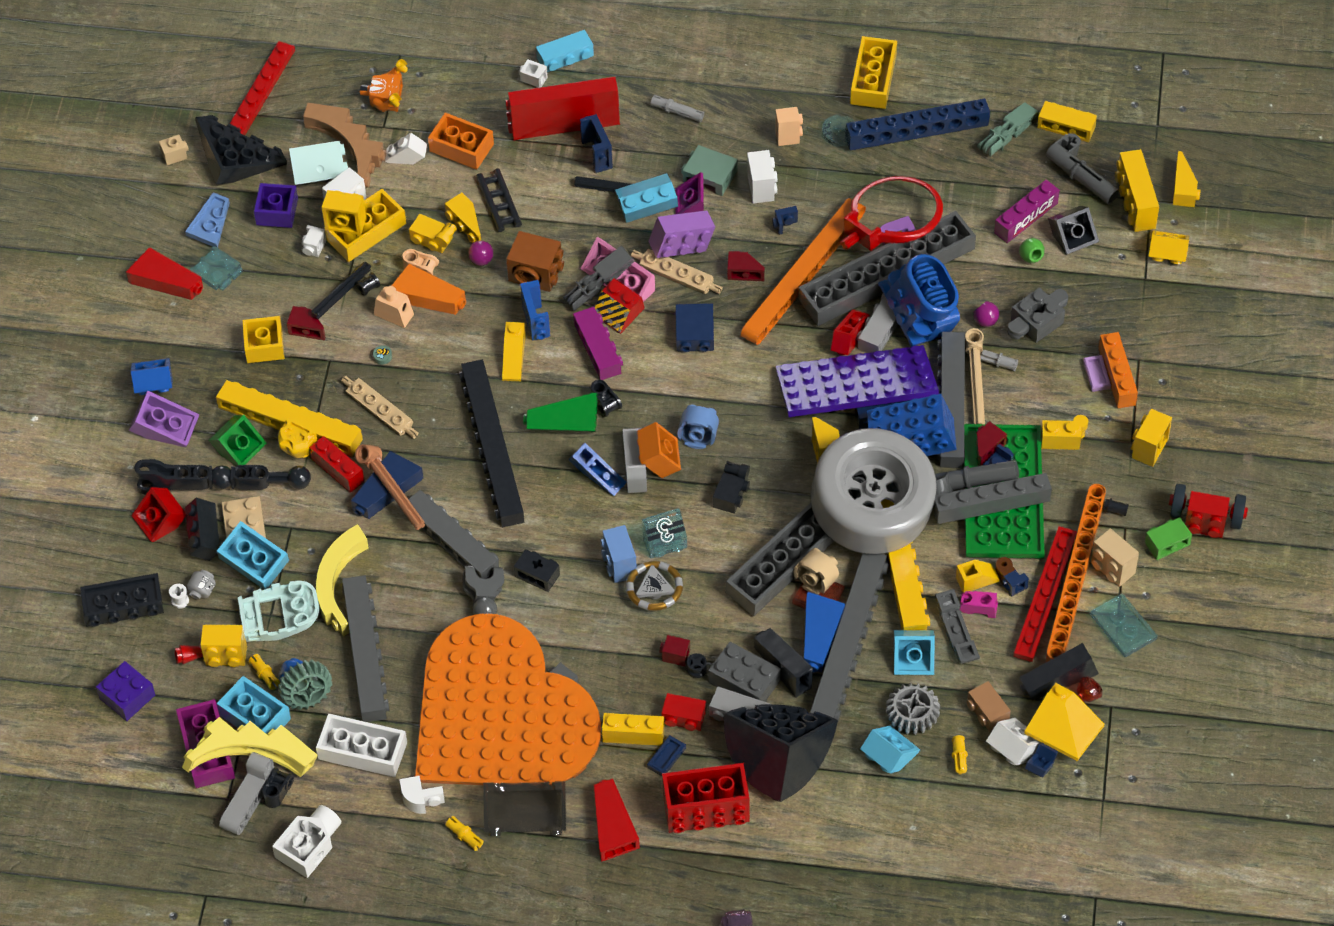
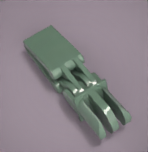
M1024 102L1004 117L1003 125L990 129V134L978 143L977 148L983 150L990 157L999 149L1003 151L1004 146L1011 141L1012 136L1017 138L1038 118L1039 111Z

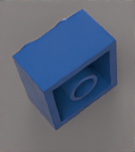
M169 358L132 363L131 375L134 393L145 395L147 391L158 390V392H167L169 388H172L173 378Z

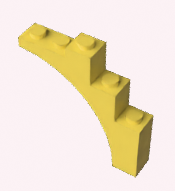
M219 717L214 722L210 721L205 726L204 736L197 744V747L194 750L190 749L185 754L182 768L190 772L198 765L214 758L229 755L250 756L251 753L256 752L272 759L273 762L288 768L301 777L314 765L318 755L282 725L276 730L272 729L268 734L264 733L251 721L245 726L241 725L237 730H234Z

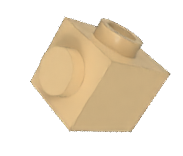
M180 135L159 141L161 153L167 165L187 159L186 151H189L186 141H182Z

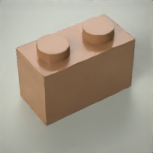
M989 681L968 692V708L977 714L980 724L986 726L989 732L994 729L999 721L1010 719L1011 710Z

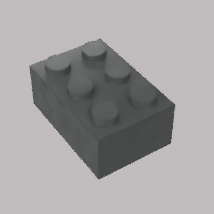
M732 642L727 644L709 669V683L764 702H766L781 681V668Z

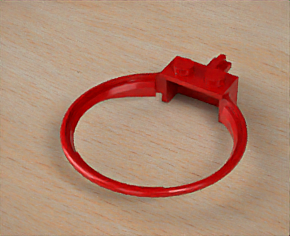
M893 176L876 180L862 188L852 199L851 212L844 217L845 233L848 236L840 241V244L846 250L858 242L871 251L881 243H905L917 240L930 233L940 222L943 214L942 199L931 185L916 178ZM902 180L915 183L927 189L934 197L936 202L934 217L926 226L916 231L896 232L885 230V233H883L879 227L871 231L858 222L857 219L859 216L858 202L861 196L871 187L883 182Z

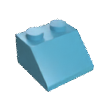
M894 630V675H934V630Z
M892 726L872 729L860 748L868 759L876 761L881 765L880 768L887 773L900 771L920 751L917 746Z

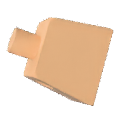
M393 286L384 287L375 300L374 315L403 328L406 327L414 315L408 296L396 291V288Z

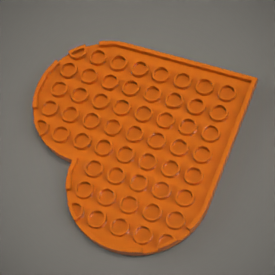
M476 614L454 622L440 633L430 648L425 666L415 776H420L421 783L547 788L561 785L563 782L575 778L587 768L586 766L594 758L601 739V721L597 706L590 694L574 680L560 674L545 672V660L540 644L525 626L514 619L498 614Z

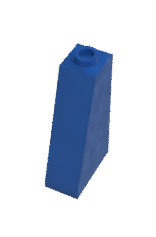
M808 592L805 608L803 659L813 668L812 672L818 671L822 673L845 609V603Z

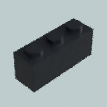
M196 497L185 507L188 546L191 556L210 561L217 555V550L220 547L216 504Z

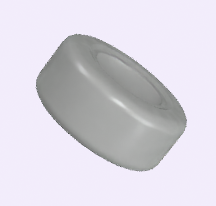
M877 428L851 431L834 440L825 449L817 463L811 486V505L814 516L820 527L830 538L850 550L866 554H884L899 550L914 541L923 531L929 520L936 497L935 472L925 453L914 442L898 433ZM864 474L866 480L863 483H859L853 480L852 477ZM873 474L882 476L884 478L882 480L875 479L873 477ZM893 483L899 492H888L886 485ZM848 490L860 491L861 497L854 500L848 493ZM888 499L895 505L883 508L881 501ZM865 502L874 505V508L866 507L863 504Z

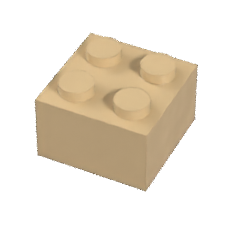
M1110 528L1094 541L1091 563L1096 570L1105 574L1110 582L1120 587L1136 573L1139 552Z

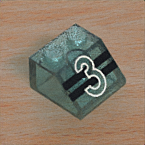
M679 508L642 519L643 541L650 558L662 557L665 554L679 552L687 548V535Z

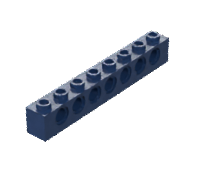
M984 98L846 123L845 139L849 150H856L989 126L990 110Z

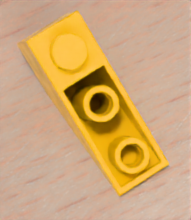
M461 192L445 203V216L449 221H453L460 232H464L470 242L474 243L481 240L474 204Z

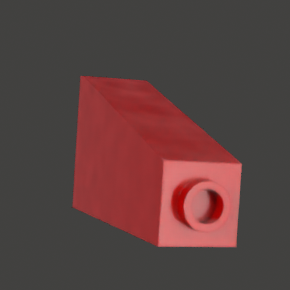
M150 247L126 271L128 282L132 285L189 300L199 295L203 289L201 276Z
M614 779L598 782L594 785L600 860L603 862L639 849L640 842Z

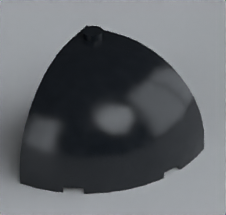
M761 704L755 705V709L740 707L725 713V740L734 764L744 763L746 780L758 791L775 801L782 802L801 790L821 766L832 744L838 723L837 719L814 711V714L802 712L803 708L789 705Z

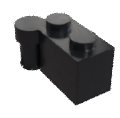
M726 462L724 473L713 495V508L735 514L737 507H741L743 493H747L750 486V481H748L749 465Z

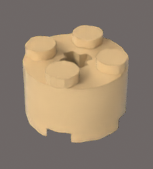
M813 548L794 567L793 571L795 578L799 577L804 583L802 587L808 592L817 595L825 593L839 576L837 560L833 556H827L818 548Z

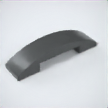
M952 589L935 594L946 634L960 664L980 659L974 640H971L961 614L960 603L955 590Z

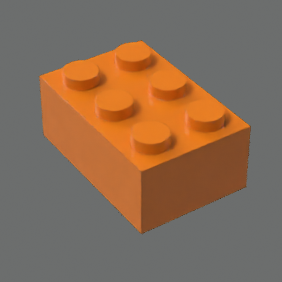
M444 113L428 137L429 152L477 170L494 145L493 131Z

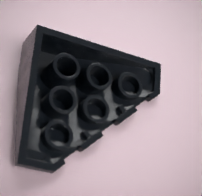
M213 115L195 118L209 170L216 185L233 183L287 165V160L280 148L276 146L273 149L263 144L264 140L254 135L247 137L240 133V128L231 124L225 126L217 122L218 118Z

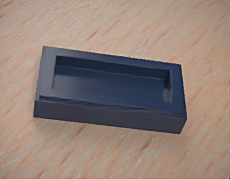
M669 735L648 762L647 768L662 776V773H668L686 749V744Z

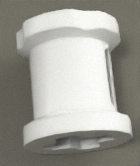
M175 584L169 589V595L172 598L171 603L178 609L185 608L189 603V598L186 595L187 589L183 584Z

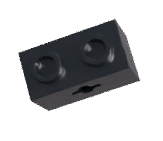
M525 549L514 565V576L549 592L560 576V568L556 561L546 559L535 551L531 552Z

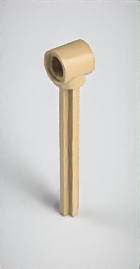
M975 328L969 329L965 334V351L969 354L974 424H985L980 357L983 351L984 335L981 330Z

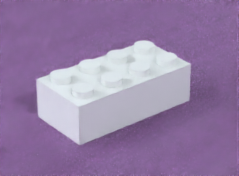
M328 714L316 750L318 760L395 777L407 745L406 732L403 730Z

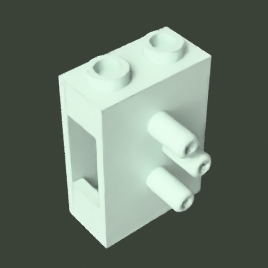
M340 141L289 149L295 185L334 179L348 169L347 162H343L342 155H345L344 144H340Z

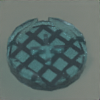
M831 116L823 123L822 136L831 145L846 146V123L855 121L848 116Z

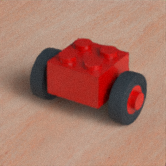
M1176 484L1174 494H1170L1169 505L1172 506L1170 517L1176 519L1181 517L1182 510L1185 509L1186 505L1188 510L1185 525L1192 534L1223 538L1226 518L1229 512L1231 518L1230 528L1240 529L1243 519L1247 517L1248 508L1245 507V495L1236 494L1235 501L1230 508V498L1191 491L1190 499L1187 500L1185 494L1186 485Z

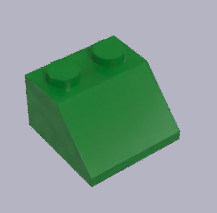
M234 415L208 440L222 457L235 466L245 465L267 444L245 415Z

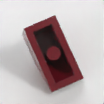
M729 251L727 280L764 282L765 267L748 252Z
M293 306L287 322L289 335L325 341L324 326L319 319L312 317V310L306 307Z
M990 421L985 426H980L976 432L978 466H983L996 452L998 444L1003 447L1006 445L1007 434Z

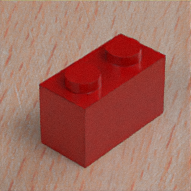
M667 693L661 713L664 716V724L670 727H683L690 731H701L706 714V700Z

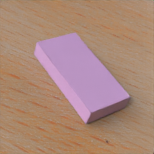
M1102 355L1083 358L1091 391L1111 389Z

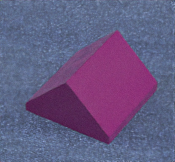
M702 172L675 188L678 200L675 214L704 211Z

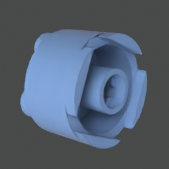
M688 405L681 416L677 432L678 438L680 440L682 438L685 441V445L695 449H704L706 445H712L715 441L719 425L716 410Z

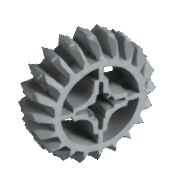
M911 682L908 687L902 684L901 689L895 688L894 693H890L889 699L886 701V713L888 720L892 721L893 727L898 726L899 732L905 729L906 734L913 731L915 735L918 730L922 733L925 732V728L930 730L932 724H936L937 718L940 715V704L938 703L937 696H934L933 690L927 691V686L920 688L919 683L913 686Z

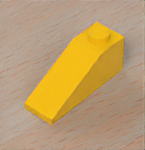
M1178 151L1173 205L1195 207L1196 200L1200 199V189H1197L1198 181L1182 151Z
M506 322L502 381L521 382L526 339L525 323Z

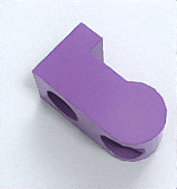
M909 216L881 226V232L885 233V230L896 232H912L916 230Z

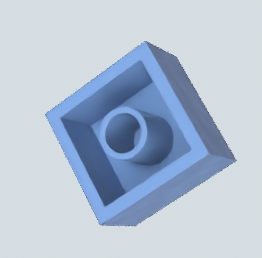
M626 526L603 530V539H600L602 546L601 554L603 560L607 561L608 575L613 577L614 583L625 581L630 572L637 568L636 555Z

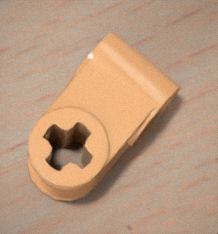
M408 249L402 255L403 269L408 264H411L433 275L434 268L439 264V260L435 256L414 249Z

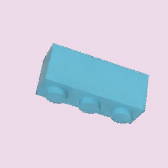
M582 30L537 46V60L540 64L547 66V72L554 71L594 56L593 43L586 31Z

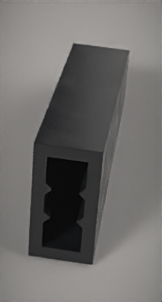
M769 628L766 631H760L754 637V648L764 660L781 668V681L795 698L812 688L813 668L776 632Z
M1081 643L1019 677L1022 682L1020 688L1025 696L1029 694L1033 701L1046 696L1055 683L1066 688L1094 677L1099 673L1086 647Z

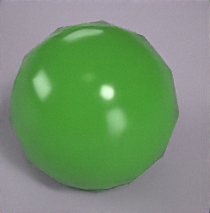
M1035 238L1024 240L1019 247L1021 258L1031 264L1040 261L1045 253L1043 243Z

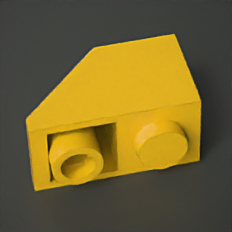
M972 560L957 565L956 579L962 592L976 590L1000 582L993 565L990 563Z

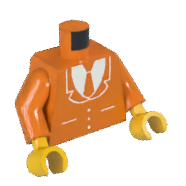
M400 59L397 61L396 67L389 72L374 75L371 85H361L360 95L369 96L370 105L381 112L387 110L398 112L403 89L401 72H407V62L404 59Z

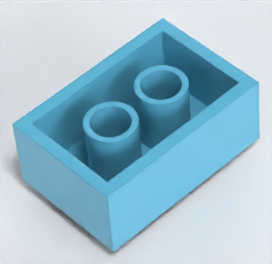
M241 521L217 550L219 559L264 590L270 586L289 561L288 554Z
M244 676L217 702L219 715L237 728L241 725L245 726L251 721L264 733L268 734L272 729L276 730L280 725L284 727L291 719L288 706Z

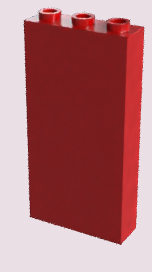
M616 77L508 92L509 100H505L507 120L511 122L507 123L509 134L512 133L513 140L580 131V119L597 114L602 127L620 125Z

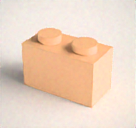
M797 107L776 109L775 133L778 146L800 144V136H803L801 126L803 118L802 114L798 113Z

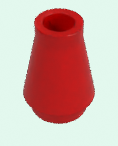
M179 645L178 648H174L177 664L182 663L183 665L203 657L201 645Z

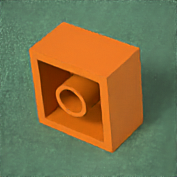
M657 422L637 430V444L640 453L639 461L642 465L645 464L647 468L661 478L681 470L678 439Z

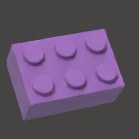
M707 210L660 216L656 219L648 242L656 258L705 252L715 225Z

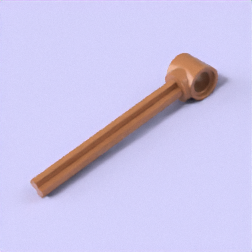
M359 445L355 452L356 460L359 463L365 464L369 469H373L415 529L423 528L425 526L424 520L381 463V448L374 445Z

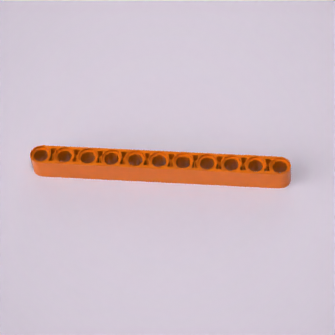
M848 198L752 315L744 325L741 337L759 345L797 299L799 287L810 282L839 247L840 241L847 237L844 228V217L851 212L852 199ZM858 203V222L866 210V206Z
M1093 484L1088 489L1047 649L1046 662L1054 659L1053 656L1057 657L1065 653L1068 648L1104 506L1106 489L1101 484Z

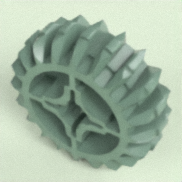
M312 659L309 662L304 660L302 664L297 662L295 667L290 666V671L284 672L285 677L280 678V696L285 704L299 711L302 708L307 710L309 706L314 707L316 703H321L322 698H327L326 693L331 692L332 678L327 667L319 661L315 662Z

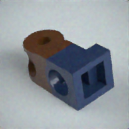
M1001 557L996 561L995 571L1000 582L1011 597L1028 588L1029 578L1025 573L1019 575L1009 558Z

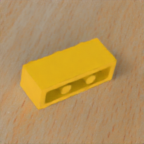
M1045 101L1038 117L1037 128L1061 135L1076 134L1082 141L1089 142L1096 127L1097 115Z
M604 713L602 725L603 742L661 746L664 739V716Z

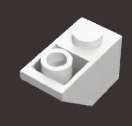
M410 133L387 147L385 161L387 163L413 165L425 158L427 143Z

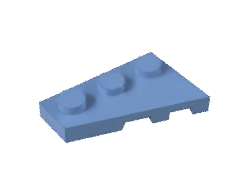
M213 192L185 231L186 236L218 249L230 204L229 198Z

